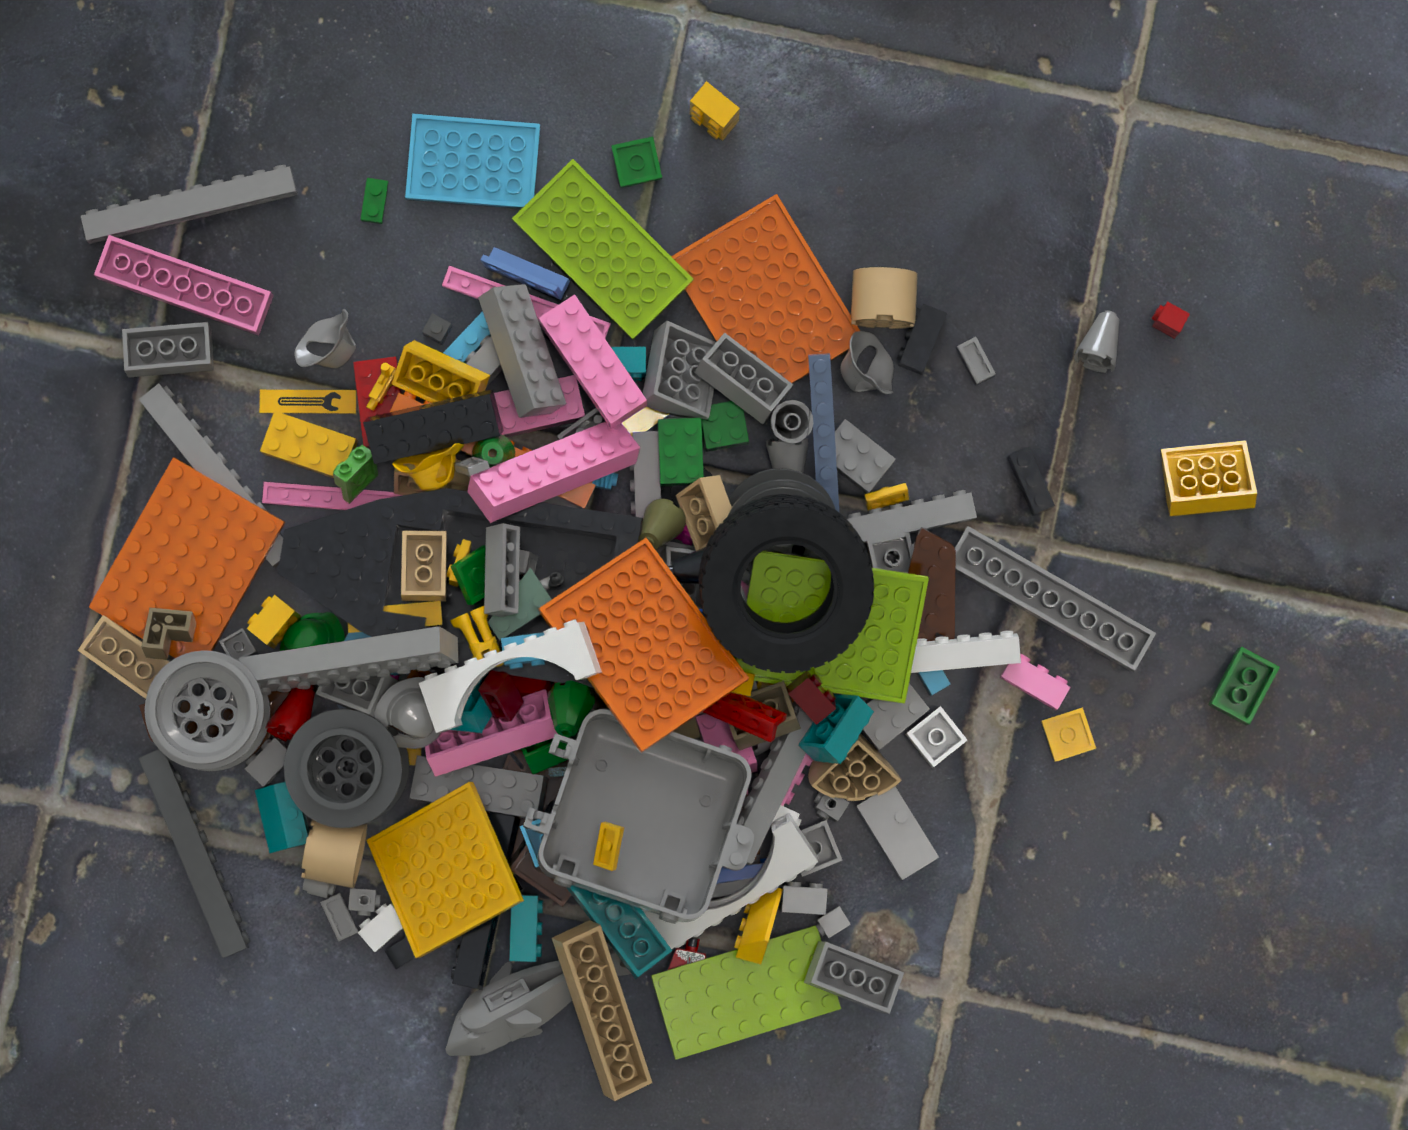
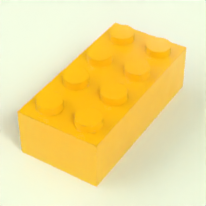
M413 340L403 348L392 385L433 403L485 391L490 375Z
M274 411L260 452L264 455L334 478V469L348 458L349 454L356 448L358 441L356 438Z

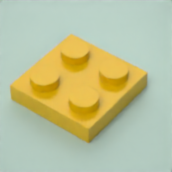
M1083 707L1041 721L1054 762L1096 749Z

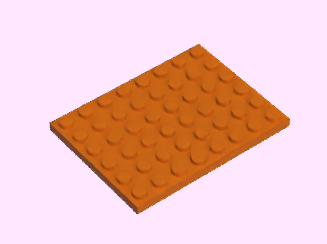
M777 194L671 256L694 279L685 291L715 341L717 342L726 333L792 384L809 374L808 355L830 353V359L833 360L850 349L852 334L860 331L858 326L852 324L849 311Z
M173 457L89 608L102 616L108 617L119 626L142 639L149 608L191 611L196 620L193 642L171 640L169 655L177 658L194 651H213L286 522Z
M644 538L544 604L538 610L550 628L556 627L557 630L564 628V623L576 619L577 622H585L602 670L601 673L587 679L641 753L749 680V677L730 651H727L719 640L716 639L706 618L647 538Z

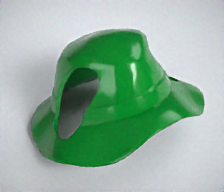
M331 612L306 614L288 628L281 641L280 651L342 642L345 640L342 625L337 616Z

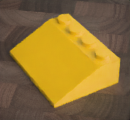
M1246 441L1161 449L1165 493L1170 516L1255 508L1257 490Z

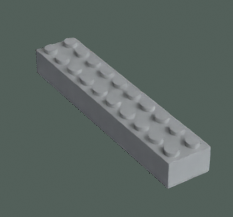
M969 526L966 527L955 546V572L1131 672L1136 670L1156 635L1152 630Z
M438 626L240 657L239 662L246 666L253 674L260 686L262 695H270L271 691L289 692L291 688L309 689L311 685L329 686L330 682L348 683L350 679L356 678L358 680H368L370 676L388 677L390 673L396 672L398 674H408L410 670L415 669L428 671L430 667L435 666L447 668L451 664L458 663V637Z

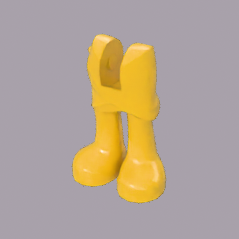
M484 606L470 611L484 642H479L468 613L450 620L452 626L461 629L465 635L473 658L476 657L477 660L483 659L485 653L496 650L497 653L501 652L496 637L492 636L487 622L488 614H484Z

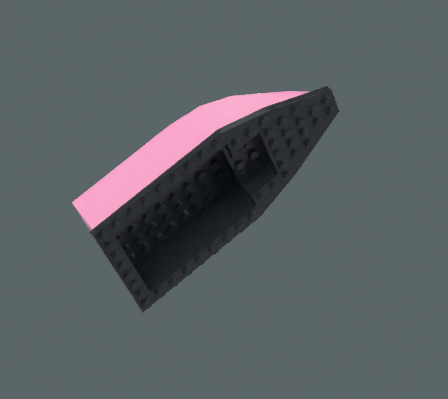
M444 488L379 499L285 529L278 573L353 627L371 637L440 626L458 637V663L451 664V666L457 665V667H462L465 665L464 661L473 658V654L461 629L454 628L450 620L468 613L479 642H484L470 611L484 606L485 597L473 605H467L459 584L458 587L450 585L449 577H446V601H441L442 625L426 626L427 618L384 611V606L433 602L402 601V531H446L447 575L450 564L453 565L456 557L453 556L457 544L461 545L463 539L471 541L470 553H472L482 545H486V527L502 523L519 526L520 550L529 551L538 556L535 570L538 580L540 581L550 576L553 572H559L564 578L563 584L560 587L546 590L550 598L554 599L637 544L642 518L541 502L490 523L467 491ZM519 575V579L521 580L524 577L523 575ZM540 614L507 637L542 633L550 629V626ZM493 615L487 616V622L491 619ZM489 625L492 636L496 637L497 644L500 650L503 651L501 641ZM544 661L545 665L532 666L531 663L523 664V668L510 669L509 666L503 664L492 669L498 672H507L511 676L560 682L563 684L566 681L572 680L587 685L589 688H594L587 678L575 680L574 675L549 661Z

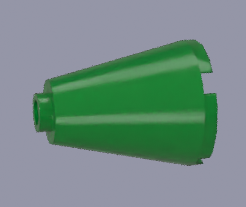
M502 434L498 437L476 441L472 450V457L488 461L489 467L513 459L516 455L512 442ZM491 449L497 451V455L495 457H490L488 455V452Z

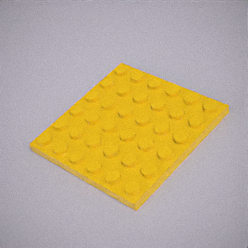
M474 782L462 785L366 840L415 958L423 957L524 901Z

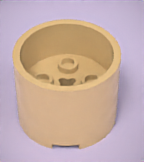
M869 267L854 270L851 305L852 324L867 328L889 327V329H903L914 327L916 321L917 273L911 270L887 267Z
M312 820L311 826L313 828L307 837L302 861V869H305V871L302 873L301 878L354 888L362 863L367 836V824L351 828H335Z

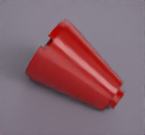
M310 686L309 689L292 688L266 724L265 729H267V732L285 742L287 739L291 740L298 729L311 719L315 692L312 690L313 687Z

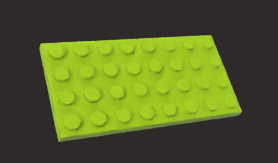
M574 159L512 218L632 340L694 281Z
M816 925L769 939L761 965L736 958L738 949L650 975L674 1059L677 1060L840 1010L841 1006L838 996L804 983L817 944L822 942Z

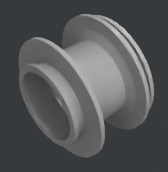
M194 651L173 659L155 676L146 696L145 720L153 742L169 759L182 766L201 771H220L244 762L261 745L267 733V729H265L266 724L270 720V703L268 695H262L260 686L253 674L239 660L216 651ZM198 684H202L205 687V692L201 696H196L194 693V689ZM220 688L226 690V697L223 700L216 698V691ZM184 701L190 703V710L186 713H182L180 710L181 703ZM203 705L210 707V710L207 711V716L200 713L203 710ZM226 709H232L234 713L233 718L229 721L223 718V712ZM194 721L198 728L195 733L190 734L187 731V725ZM216 725L219 728V734L212 738L208 731L211 726Z

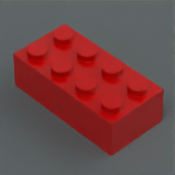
M396 356L353 362L363 445L368 449L370 447L363 422L367 417L389 413L398 393L402 394V389L392 385L385 394L382 404L378 403L374 411L366 407L371 399L369 394L381 375V365L388 363L397 369L398 359Z

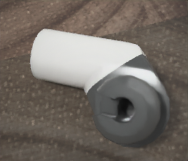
M553 572L550 576L540 580V583L547 590L560 587L563 584L564 578L559 572Z

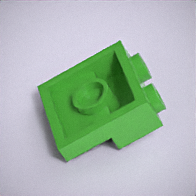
M363 444L355 448L344 462L336 466L333 472L334 482L341 488L343 499L349 504L378 476L377 464L373 462L371 450Z

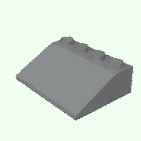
M669 321L664 322L655 329L643 388V395L647 399V407L659 412L707 420L710 415L714 387L694 372L716 342Z

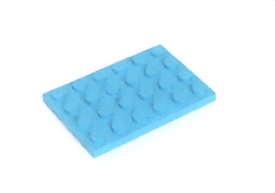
M412 114L405 199L522 209L535 196L540 124Z

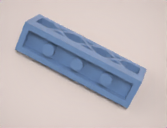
M495 247L489 257L483 255L481 258V262L487 269L560 300L570 283L569 278Z

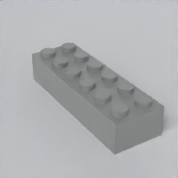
M526 284L493 287L478 297L518 417L551 414L566 405L567 403Z
M417 755L410 799L432 803L462 785L474 782L486 812L526 818L530 807L543 812L548 778L545 776L473 764L435 777L426 757Z

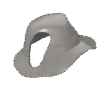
M345 309L339 315L315 322L308 329L294 352L296 362L300 367L321 365L336 369L350 359L355 352L356 344L346 327L348 312ZM309 342L331 343L335 345L324 357L314 355L306 348Z
M865 331L854 332L850 339V349L840 365L844 381L854 392L877 389L884 394L894 393L892 391L894 364L890 355L874 334ZM867 346H873L876 349L875 357L867 373L863 374L856 365L858 356Z
M415 677L397 682L382 695L374 711L375 719L380 721L387 729L388 725H393L408 734L393 736L398 747L422 748L434 742L441 734L435 732L419 683L425 681V678Z

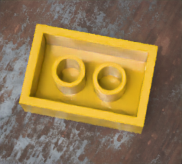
M707 81L690 100L691 120L699 126L703 124L708 128L707 132L715 139L719 137L723 141L739 122L740 108Z
M276 595L272 598L269 596L261 605L263 607L259 614L255 613L247 622L249 624L247 629L273 649L283 639L288 628L301 617L298 612Z

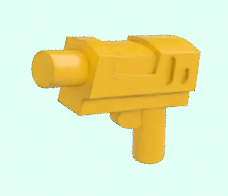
M388 363L381 365V375L369 394L371 399L366 407L372 411L375 410L378 403L382 404L389 387L392 386L396 368Z

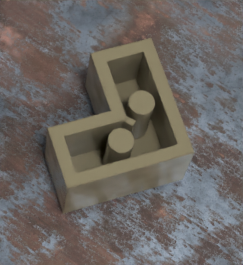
M149 608L141 646L145 657L167 660L171 640L193 642L196 628L193 612Z

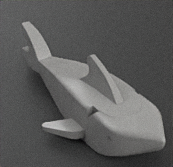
M607 943L617 975L631 974L609 943ZM559 960L523 969L513 974L511 962H506L492 977L489 985L483 987V990H477L471 994L463 1004V1007L458 1011L445 1048L446 1053L449 1056L483 1055L506 1045L508 1042L540 1035L543 1032L540 1026L548 1022L572 1001Z

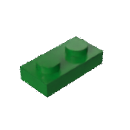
M367 178L361 221L383 223L388 181Z

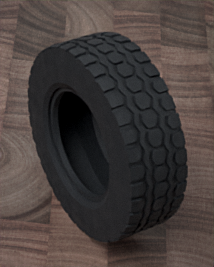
M787 494L776 495V497L771 495L762 497V500L759 501L758 499L747 503L748 505H743L735 510V513H731L723 520L722 524L720 523L714 534L711 535L706 545L707 547L704 549L699 570V590L706 621L722 646L727 651L729 650L736 658L742 659V662L750 666L755 665L758 669L765 671L769 669L770 672L781 673V671L796 673L798 670L803 672L811 670L812 667L818 668L825 665L824 662L828 661L829 663L838 657L839 653L842 654L849 648V644H853L859 636L858 633H861L871 612L874 598V578L864 543L856 529L853 528V525L842 514L821 501L817 502V500L809 497L802 498L800 495L787 496ZM781 544L800 545L814 551L825 561L831 571L830 589L822 605L808 617L788 623L773 622L759 616L747 605L741 594L742 577L749 563L762 551Z

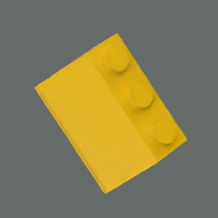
M777 888L772 893H765L760 896L757 902L746 905L744 913L748 914L747 919L742 918L739 930L743 931L742 936H737L734 948L738 949L736 958L761 965L779 906L782 888Z

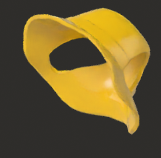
M455 443L452 447L431 453L400 458L394 461L392 465L398 471L409 474L422 491L438 490L453 480L456 454L464 445ZM410 463L415 465L416 468L410 470L409 467L403 464Z

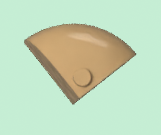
M861 733L841 764L813 760L808 774L811 786L817 791L829 797L847 799V801L865 800L866 797L876 794L879 796L902 781L890 763Z

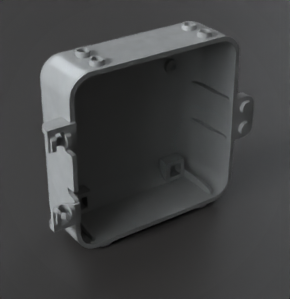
M598 709L589 713L582 722L576 740L555 733L548 753L569 759L552 812L549 814L530 807L523 825L526 829L543 834L537 854L538 865L542 872L548 877L553 878V883L562 887L570 888L573 885L658 914L659 919L665 922L676 924L677 921L691 922L698 919L709 907L721 868L724 867L733 871L741 870L748 861L754 843L753 831L748 827L736 824L751 781V769L748 762L741 755L732 752V748L720 745L716 747L675 732L670 733L641 753L613 713L607 709ZM560 742L567 744L565 750L558 748ZM533 818L541 820L540 826L532 824ZM605 821L624 827L617 868L614 871L593 865L601 822Z

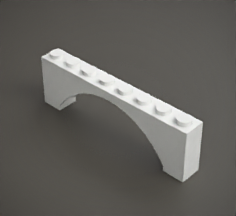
M576 619L564 623V628L559 630L556 627L543 631L544 635L538 638L536 635L523 639L525 643L517 645L514 642L504 646V651L497 653L496 650L485 653V658L477 660L475 657L464 661L465 665L457 668V665L445 668V673L437 675L436 672L425 676V681L420 682L419 686L435 732L441 733L463 725L461 718L464 707L474 687L490 670L508 660L519 657L543 659L566 669L574 675L575 680H583L601 673L602 670L585 622H577Z
M790 813L771 824L773 838L770 851L758 874L739 891L727 897L710 901L709 907L698 919L691 922L677 921L676 924L659 919L658 914L642 909L671 949L681 947L691 937L700 936L706 928L711 925H718L722 922L723 918L728 915L737 914L743 906L748 903L753 904L757 902L760 896L765 893L774 892L780 884L794 880L797 874L804 870L809 871L818 862L817 854Z

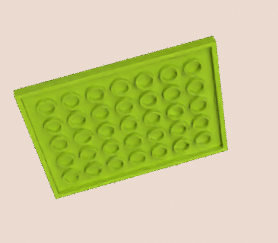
M762 551L753 560L746 603L756 614L767 620L780 623L799 621L814 613L826 599L831 584V571L824 560ZM872 568L874 598L871 612L861 633H858L859 636L853 644H849V648L842 654L839 653L837 658L829 663L828 661L824 662L825 665L818 668L812 667L808 672L811 675H817L822 682L821 686L826 691L829 689L832 693L856 695L905 704L929 578L928 576ZM736 658L744 672L755 674L754 681L773 684L784 681L785 685L788 686L805 672L798 670L796 673H785V671L776 673L770 672L769 669L765 671L756 668L755 665L750 666L742 662V659Z

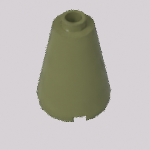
M661 498L652 501L645 509L638 542L647 538L654 549L657 550L679 536L686 525V516L680 506L679 508L673 504L674 502L668 499Z

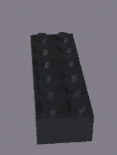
M493 389L367 417L363 422L374 464L449 448L455 443L467 444L498 437L504 431Z

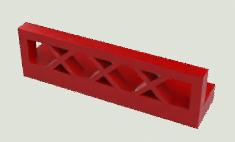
M732 692L703 711L705 714L768 742H772L775 739L777 726L785 721L787 714L745 695Z

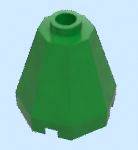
M570 680L561 686L560 682L555 683L549 691L547 700L554 729L559 735L565 737L575 736L580 729L583 720L595 703L596 696L594 693L590 694L591 689L589 686Z

